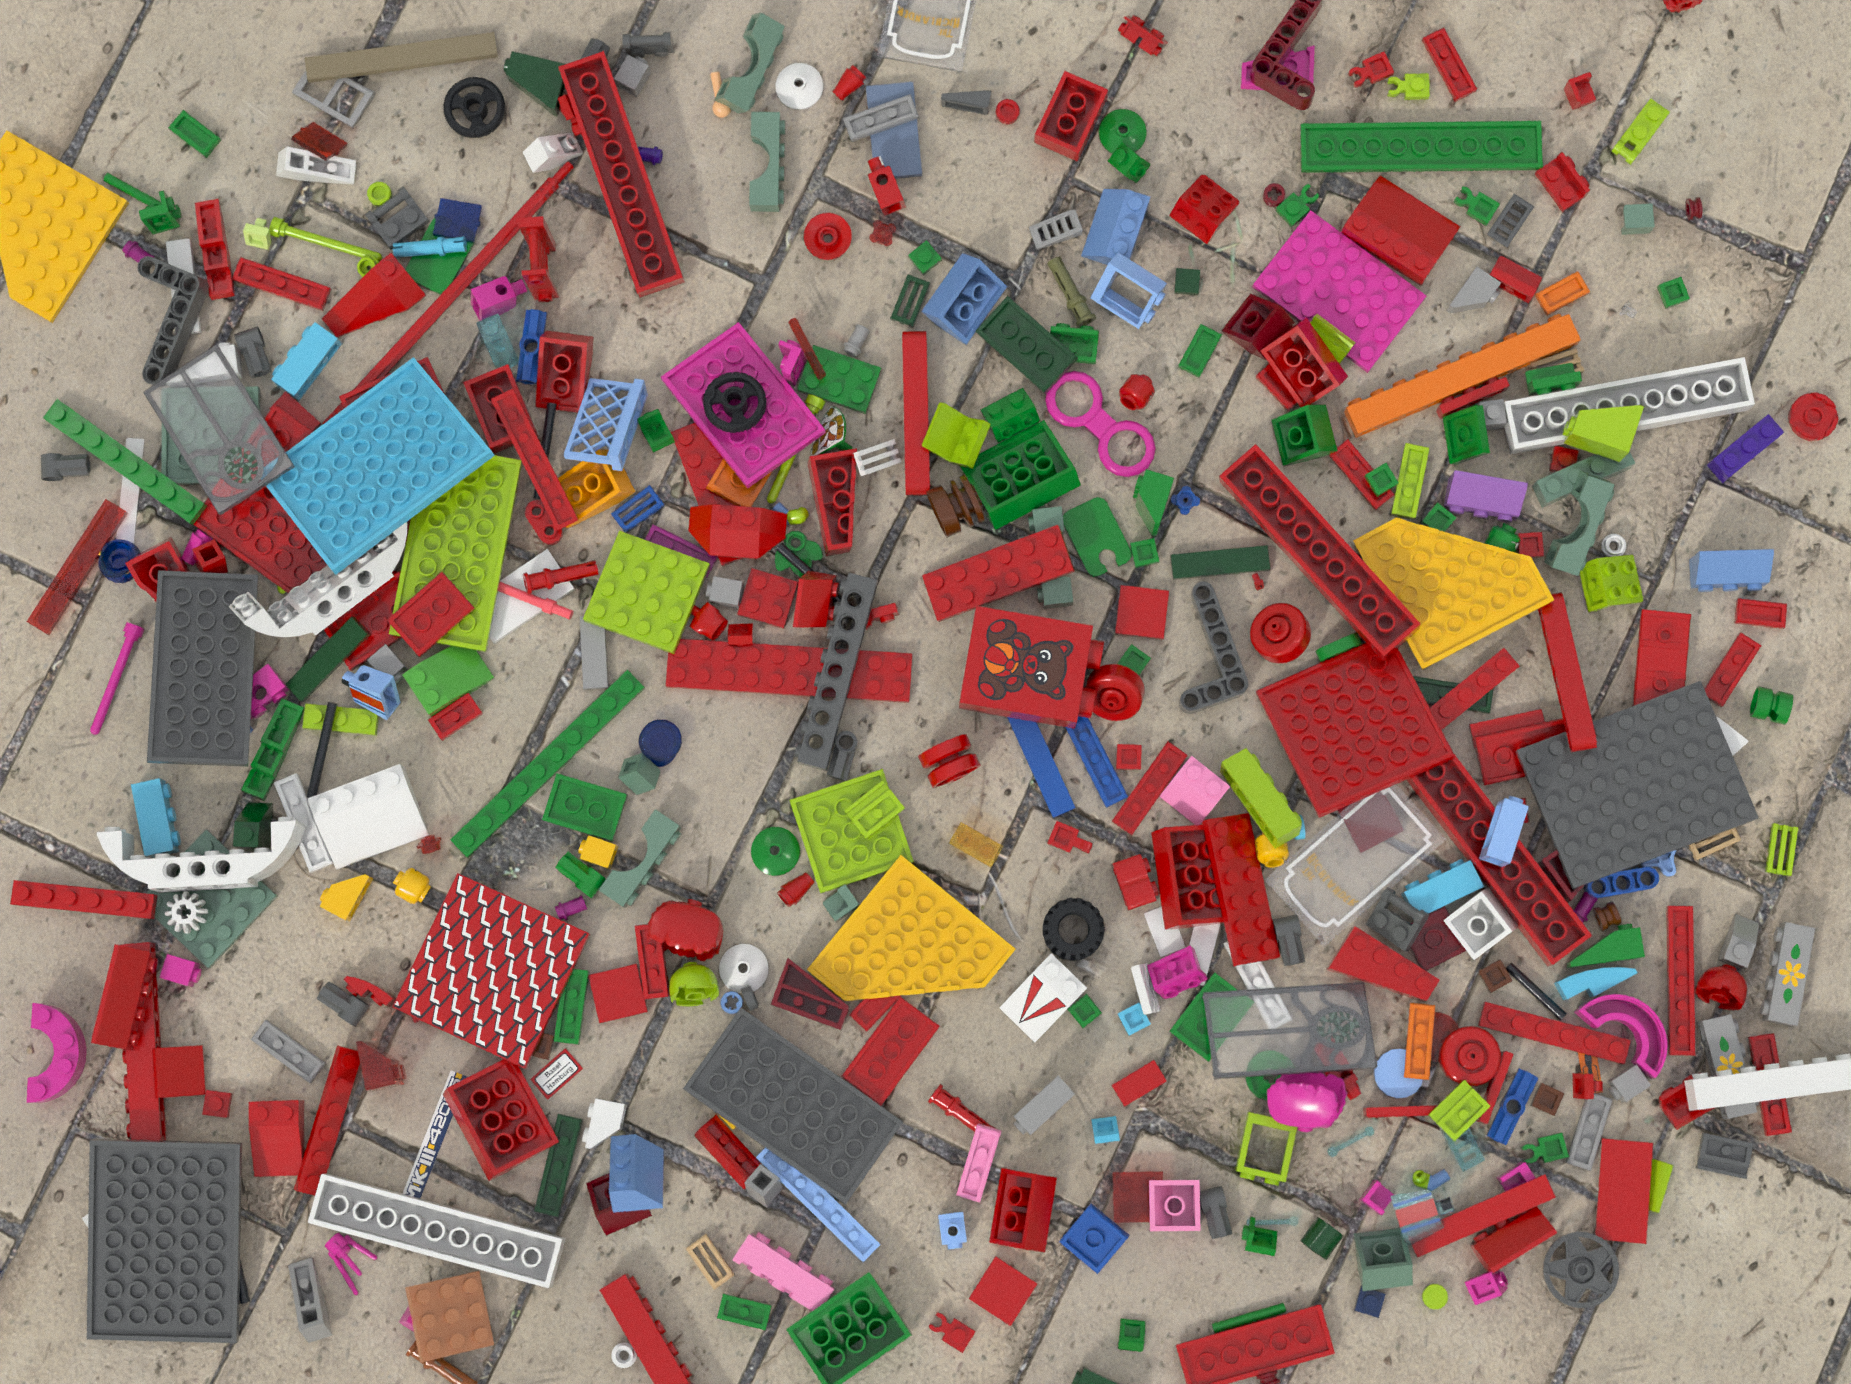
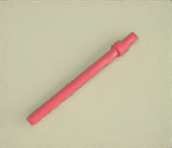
M503 582L499 583V592L542 608V612L550 615L554 613L569 620L573 616V610L558 605L557 601L549 598L543 599L533 594H527V592Z

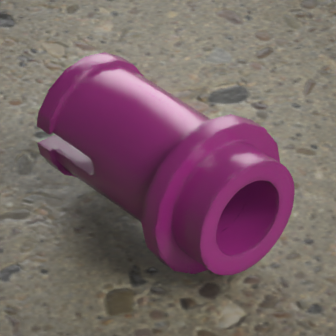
M128 241L122 249L126 258L130 257L137 263L146 256L155 258V256L138 246L137 241Z
M1583 892L1581 899L1573 910L1582 923L1588 921L1587 916L1598 901L1597 898L1592 897L1587 892Z
M582 895L562 904L558 902L559 905L555 906L559 919H565V921L568 920L567 917L588 910Z

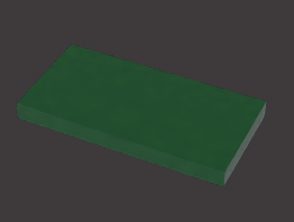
M1009 296L999 304L975 331L1045 395L1078 360L1075 354Z

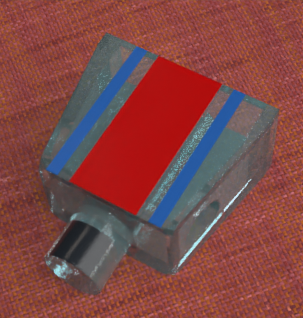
M1431 1190L1390 1196L1404 1241L1409 1246L1443 1229L1445 1225L1441 1215L1455 1211L1450 1197L1437 1201L1435 1194Z

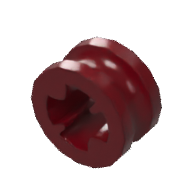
M1277 183L1269 184L1263 193V200L1270 207H1278L1285 198L1284 188ZM1271 190H1276V194L1280 193L1277 200H1271L1272 197H1268L1271 194Z
M1696 197L1695 200H1691V198L1686 199L1685 211L1688 220H1692L1693 217L1697 219L1702 218L1703 208L1700 197Z
M1277 1370L1256 1376V1379L1260 1380V1384H1278L1281 1382L1276 1377Z

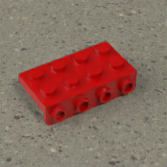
M393 571L394 577L324 629L330 639L351 617H355L370 633V636L344 661L350 671L365 663L367 659L385 644L390 647L402 639V637L389 634L390 624L387 621L393 615L401 571Z

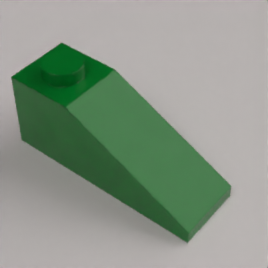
M1632 924L1618 925V930L1610 932L1566 963V967L1572 968L1645 957L1640 927L1633 928Z

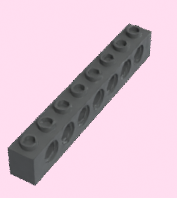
M849 573L847 578L842 579L840 592L843 593L841 602H836L833 615L837 616L835 625H830L827 639L830 640L828 649H823L820 660L821 663H824L822 672H817L814 681L817 691L815 696H810L807 710H811L809 720L804 719L801 733L805 735L803 742L798 743L794 757L798 758V764L823 771L828 770L877 590L878 581L876 579ZM852 595H858L862 598L860 605L852 607L848 604V599ZM848 618L855 621L854 628L844 630L842 622ZM839 642H846L849 645L846 653L839 654L835 651V647ZM834 665L842 668V674L836 678L829 675V669ZM826 689H833L836 692V696L832 701H825L822 698V694ZM825 712L829 715L828 723L820 725L816 722V717L819 713ZM820 736L823 739V744L820 748L814 749L810 747L809 742L812 737Z

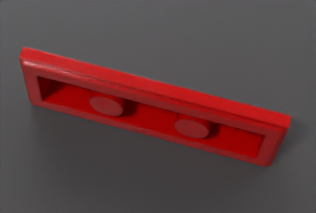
M715 1114L694 1136L742 1189H746L745 1181L761 1163Z

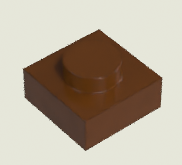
M1501 959L1478 971L1489 993L1513 981Z
M543 1033L532 1056L549 1060L554 1036Z
M1540 1083L1530 1106L1555 1116L1565 1093Z

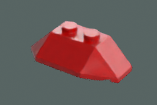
M717 504L690 507L688 531L710 556L760 559L777 544L786 539L787 514L759 507Z

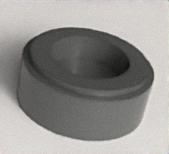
M747 985L740 988L749 1010L752 1011L758 1008L759 1004L751 986Z

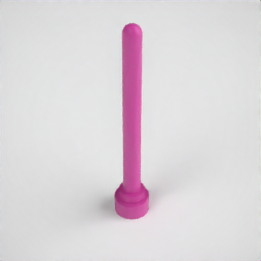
M128 622L125 624L123 631L126 638L90 728V732L93 735L99 734L134 642L138 641L139 637L142 638L145 629Z

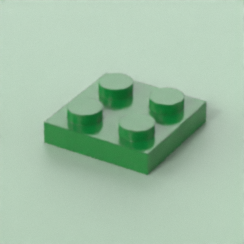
M1475 405L1443 417L1450 464H1460L1490 453L1483 405Z

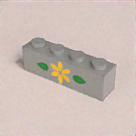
M1789 922L1780 923V926L1776 927L1774 932V941L1777 942L1775 951L1771 952L1769 965L1772 966L1771 975H1768L1765 981V990H1768L1766 1000L1762 1001L1760 1014H1763L1762 1021L1790 1027L1798 1026L1815 928Z
M1732 1014L1698 1021L1697 1024L1711 1077H1716V1071L1731 1069L1732 1074L1741 1073L1740 1068H1745L1743 1058L1746 1057L1743 1044L1738 1041L1737 1033H1739V1026L1737 1020L1732 1018ZM1759 1102L1720 1107L1722 1118L1730 1119L1756 1113V1107L1759 1106Z

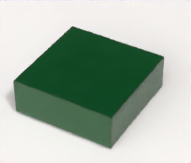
M1176 268L1174 293L1198 295L1200 270Z

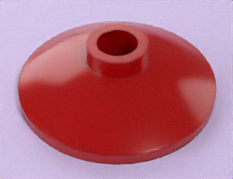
M819 214L813 217L805 227V246L816 258L822 260L837 259L845 254L850 247L852 240L850 226L844 218L837 214ZM830 235L833 239L831 242H825L824 237Z

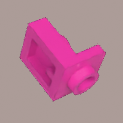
M1500 1270L1494 1273L1485 1272L1464 1282L1475 1305L1499 1297L1508 1289L1507 1278Z

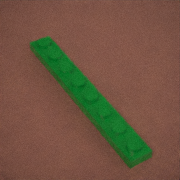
M56 399L44 415L43 419L191 525L196 522L207 507L202 501L60 400Z

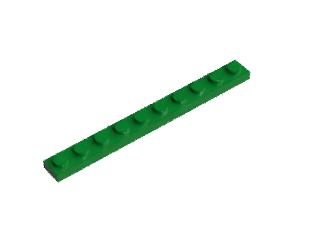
M628 670L623 673L450 839L454 845L469 858L634 700L645 687Z

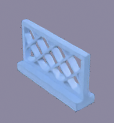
M590 378L564 452V458L612 465L613 470L622 471L638 425L637 419L641 417L648 396L644 380L634 379L633 383ZM594 387L605 388L606 392L596 397L593 394ZM621 390L629 391L627 396L619 400L615 396ZM611 396L615 402L604 408L600 402ZM596 404L600 410L589 416L586 410ZM619 407L622 413L612 419L608 413ZM605 416L608 421L597 427L593 421ZM590 424L593 430L582 435L579 431L580 428ZM613 426L615 433L605 438L601 432ZM598 434L601 441L590 446L586 440ZM582 442L587 448L581 452H573V448ZM607 446L609 449L607 456L595 453L598 449Z

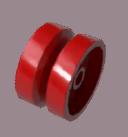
M962 734L937 744L918 756L924 769L937 767L927 776L932 788L955 782L981 766L976 754L969 753L961 756L972 746L967 734Z

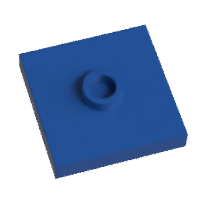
M1090 1203L1059 1242L1098 1274L1130 1235Z

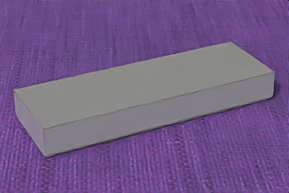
M911 94L845 117L843 121L851 142L918 119L919 115Z
M580 616L583 689L609 688L606 629L584 622V616Z
M268 1020L263 1022L251 1038L253 1042L309 1083L313 1082L326 1064Z
M1594 1093V1099L1584 1100L1569 1149V1157H1567L1565 1163L1591 1171L1613 1099Z

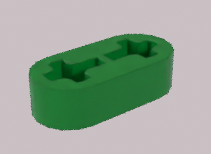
M1356 632L1325 645L1315 652L1319 661L1323 662L1363 643Z

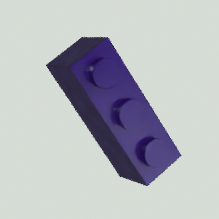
M1768 414L1710 461L1707 466L1723 484L1785 432Z

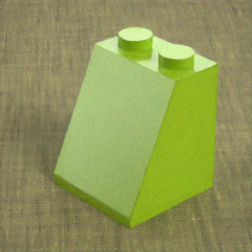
M1634 405L1580 410L1575 416H1571L1564 426L1562 435L1566 436L1564 444L1620 462L1630 451L1644 406Z

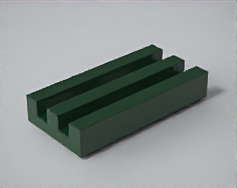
M908 274L890 320L898 321L900 324H906L908 327L913 328L930 282ZM911 281L915 282L902 317L898 316ZM920 285H923L911 319H906Z

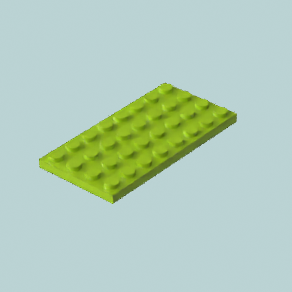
M493 456L411 518L393 614L441 572L448 577L475 608L437 642L438 644L483 652L487 651L522 467L521 460ZM390 625L389 634L401 637Z

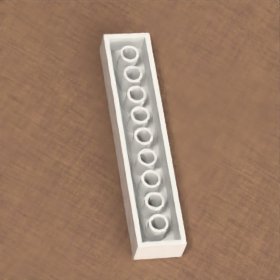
M1745 357L1505 401L1504 407L1507 423L1504 428L1510 455L1565 445L1564 440L1566 436L1562 435L1564 426L1570 417L1575 416L1580 410L1634 405L1644 406L1636 431L1748 411L1755 405Z
M328 1173L321 1174L308 1220L310 1224L546 1288L553 1287L566 1240L564 1237Z

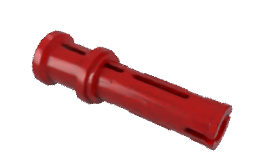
M592 560L560 569L550 570V568H544L542 572L533 574L526 572L523 573V580L527 594H532L534 590L543 588L549 590L556 584L599 575L596 561Z
M942 1084L936 1088L927 1101L930 1104L934 1103L945 1111L944 1114L951 1117L952 1115L974 1132L976 1131L977 1124L995 1128L963 1105L960 1097H954L944 1090Z

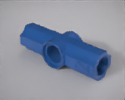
M534 309L526 310L523 335L519 343L520 357L516 381L527 385L537 384L539 341L546 328V312ZM533 342L538 344L535 351H526L528 344Z
M1518 1068L1505 1097L1500 1101L1499 1109L1486 1134L1487 1137L1507 1145L1520 1116L1525 1112V1105L1536 1085L1538 1077ZM1511 1099L1518 1104V1110L1514 1114L1509 1113L1506 1107Z

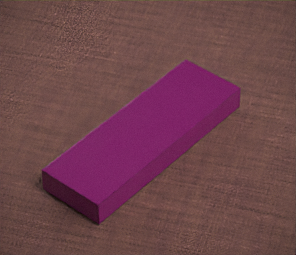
M652 524L645 538L649 542L709 563L710 567L705 578H708L718 556H710L705 549Z

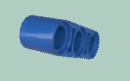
M1652 867L1620 871L1597 880L1602 884V892L1600 894L1592 890L1593 882L1585 884L1584 891L1597 899L1654 888L1658 884L1659 874ZM1643 872L1648 873L1651 877L1649 885H1644L1640 880ZM1619 876L1626 879L1627 886L1624 890L1619 889L1616 885V879Z

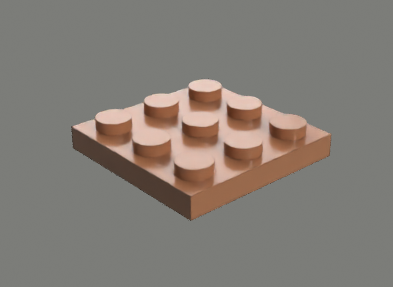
M479 1271L405 1288L420 1363L494 1345Z

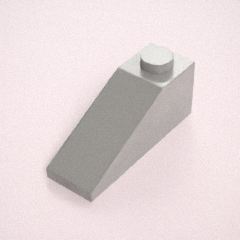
M309 1258L288 1265L299 1331L308 1343L332 1336L329 1313L314 1259Z

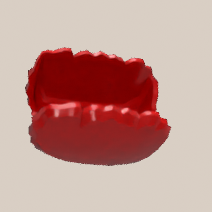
M688 899L687 903L670 900L662 903L652 913V917L648 922V935L657 943L663 944L664 951L669 949L671 953L678 954L680 957L693 958L696 956L702 962L712 959L715 955L719 954L723 938L722 921L716 913L702 907L701 902Z

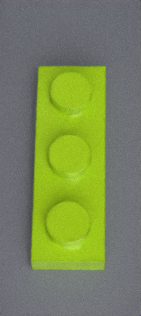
M1405 443L1397 480L1399 484L1396 486L1391 515L1415 520L1429 453L1428 447Z
M305 703L302 728L322 730L327 706ZM337 707L332 732L377 736L379 716L367 709Z

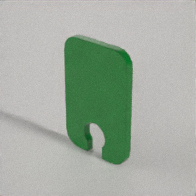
M437 216L431 221L421 241L435 240L438 237H442L444 232L450 228L452 221L445 217ZM463 226L459 231V237L465 236L466 252L446 253L445 256H440V254L412 256L406 271L417 284L437 294H442L454 281L475 243L473 232Z
M1100 497L1093 498L1064 513V527L1089 575L1098 577L1108 572L1105 565L1099 561L1100 552L1106 549L1113 551L1118 567L1129 562L1132 555L1131 549L1105 499Z

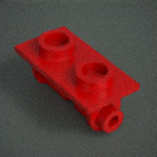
M1136 15L1132 17L1124 16V19L1128 22L1126 24L1122 22L1119 26L1118 31L1121 32L1120 35L1134 44L1140 36L1143 39L1138 47L1151 56H1158L1162 51V48L1159 47L1160 44L1168 43L1163 39L1165 35L1155 28L1149 30L1143 26L1145 21Z

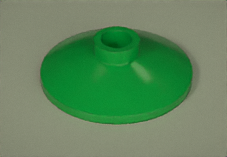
M1114 110L1103 118L1099 126L1100 142L1112 154L1121 142L1129 146L1134 152H1137L1143 146L1146 139L1147 131L1143 119L1131 110ZM1124 126L1128 131L1120 133L1118 129Z
M770 827L764 829L755 837L751 846V856L755 866L761 872L771 876H780L790 872L796 866L800 857V846L796 837L789 830L782 827ZM773 846H777L780 849L777 855H772L770 852Z

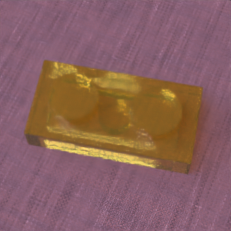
M960 822L949 841V844L990 868H992L1004 847Z

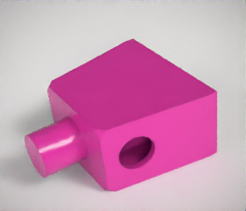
M502 276L471 289V306L482 325L516 307V296L527 292V289L522 279L509 283L507 277Z

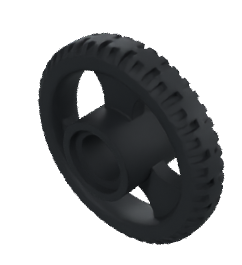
M468 77L458 81L449 89L443 103L444 116L449 126L456 133L467 138H481L491 134L500 126L505 116V100L500 89L493 82L482 77ZM472 86L484 88L481 95L470 92L462 98L458 94L465 88ZM491 101H496V114L490 123L485 124L483 120L488 114L487 104ZM472 104H480L477 111H469V107ZM462 109L466 118L472 122L470 128L460 125L455 120L452 110Z
M729 372L718 376L708 385L703 397V407L708 420L716 428L725 432L740 433L751 429L762 419L766 410V395L762 385L754 377L742 372ZM729 382L744 383L742 389L733 386L727 388L723 393L718 389ZM757 396L758 405L756 411L747 419L744 416L748 408L747 399ZM733 399H738L741 401L738 405L735 406L729 404V402ZM722 404L724 412L729 417H732L731 422L721 420L714 413L712 405Z

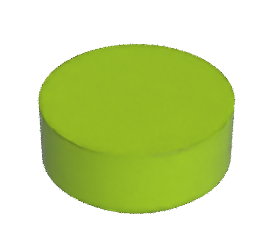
M374 182L367 190V197L374 206L379 207L392 198V191L386 183Z
M1430 1284L1422 1292V1301L1430 1309H1441L1448 1301V1294L1443 1286Z

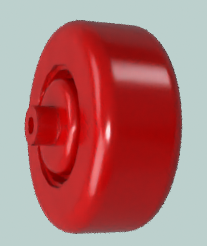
M1275 603L1265 607L1256 615L1251 624L1250 639L1253 647L1265 660L1278 664L1287 663L1298 658L1306 650L1311 639V627L1306 617L1297 607L1287 603Z
M1106 664L1100 666L1099 670H1093L1088 677L1085 687L1096 689L1092 712L1110 721H1123L1136 715L1141 708L1145 694L1144 683L1140 676L1132 669L1119 664Z
M1466 1026L1455 1029L1445 1037L1439 1050V1063L1444 1074L1454 1083L1459 1085L1465 1080L1471 1087L1479 1086L1491 1080L1497 1073L1501 1063V1051L1496 1039L1488 1031L1475 1026Z

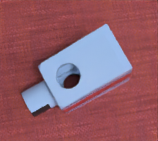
M363 665L356 673L347 671L342 677V684L350 687L353 700L385 720L389 719L401 703L394 676Z

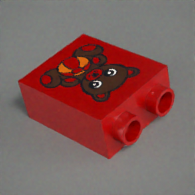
M976 606L959 709L1075 729L1078 716L1091 718L1096 689L1085 688L1083 684L1086 668L1100 669L1104 641L1091 639L1092 625Z

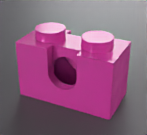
M266 664L253 674L251 719L253 717L255 719L261 717L266 713L267 709L265 707L271 702H274V704L279 703L282 698L284 699L287 696L285 693L290 690L276 670L269 664ZM260 688H265L266 696L258 700L256 698L257 691Z

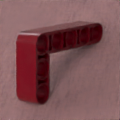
M1296 0L1252 63L1250 73L1252 83L1298 110H1306L1312 105L1315 87L1312 82L1282 64L1319 13L1323 0ZM1295 16H1302L1303 19H1298ZM1283 34H1290L1291 37H1286ZM1275 51V52H1278L1279 54H1278V55H1273V54H1271L1270 52ZM1262 69L1265 70L1266 73H1260L1257 70ZM1279 81H1283V82H1286L1287 84H1286V85H1281V84H1279L1278 82H1279ZM1299 93H1304L1307 97H1302Z

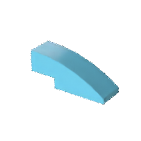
M1623 967L1593 969L1565 977L1554 982V985L1563 1000H1567L1586 990L1589 997H1594L1637 974V971L1634 968Z

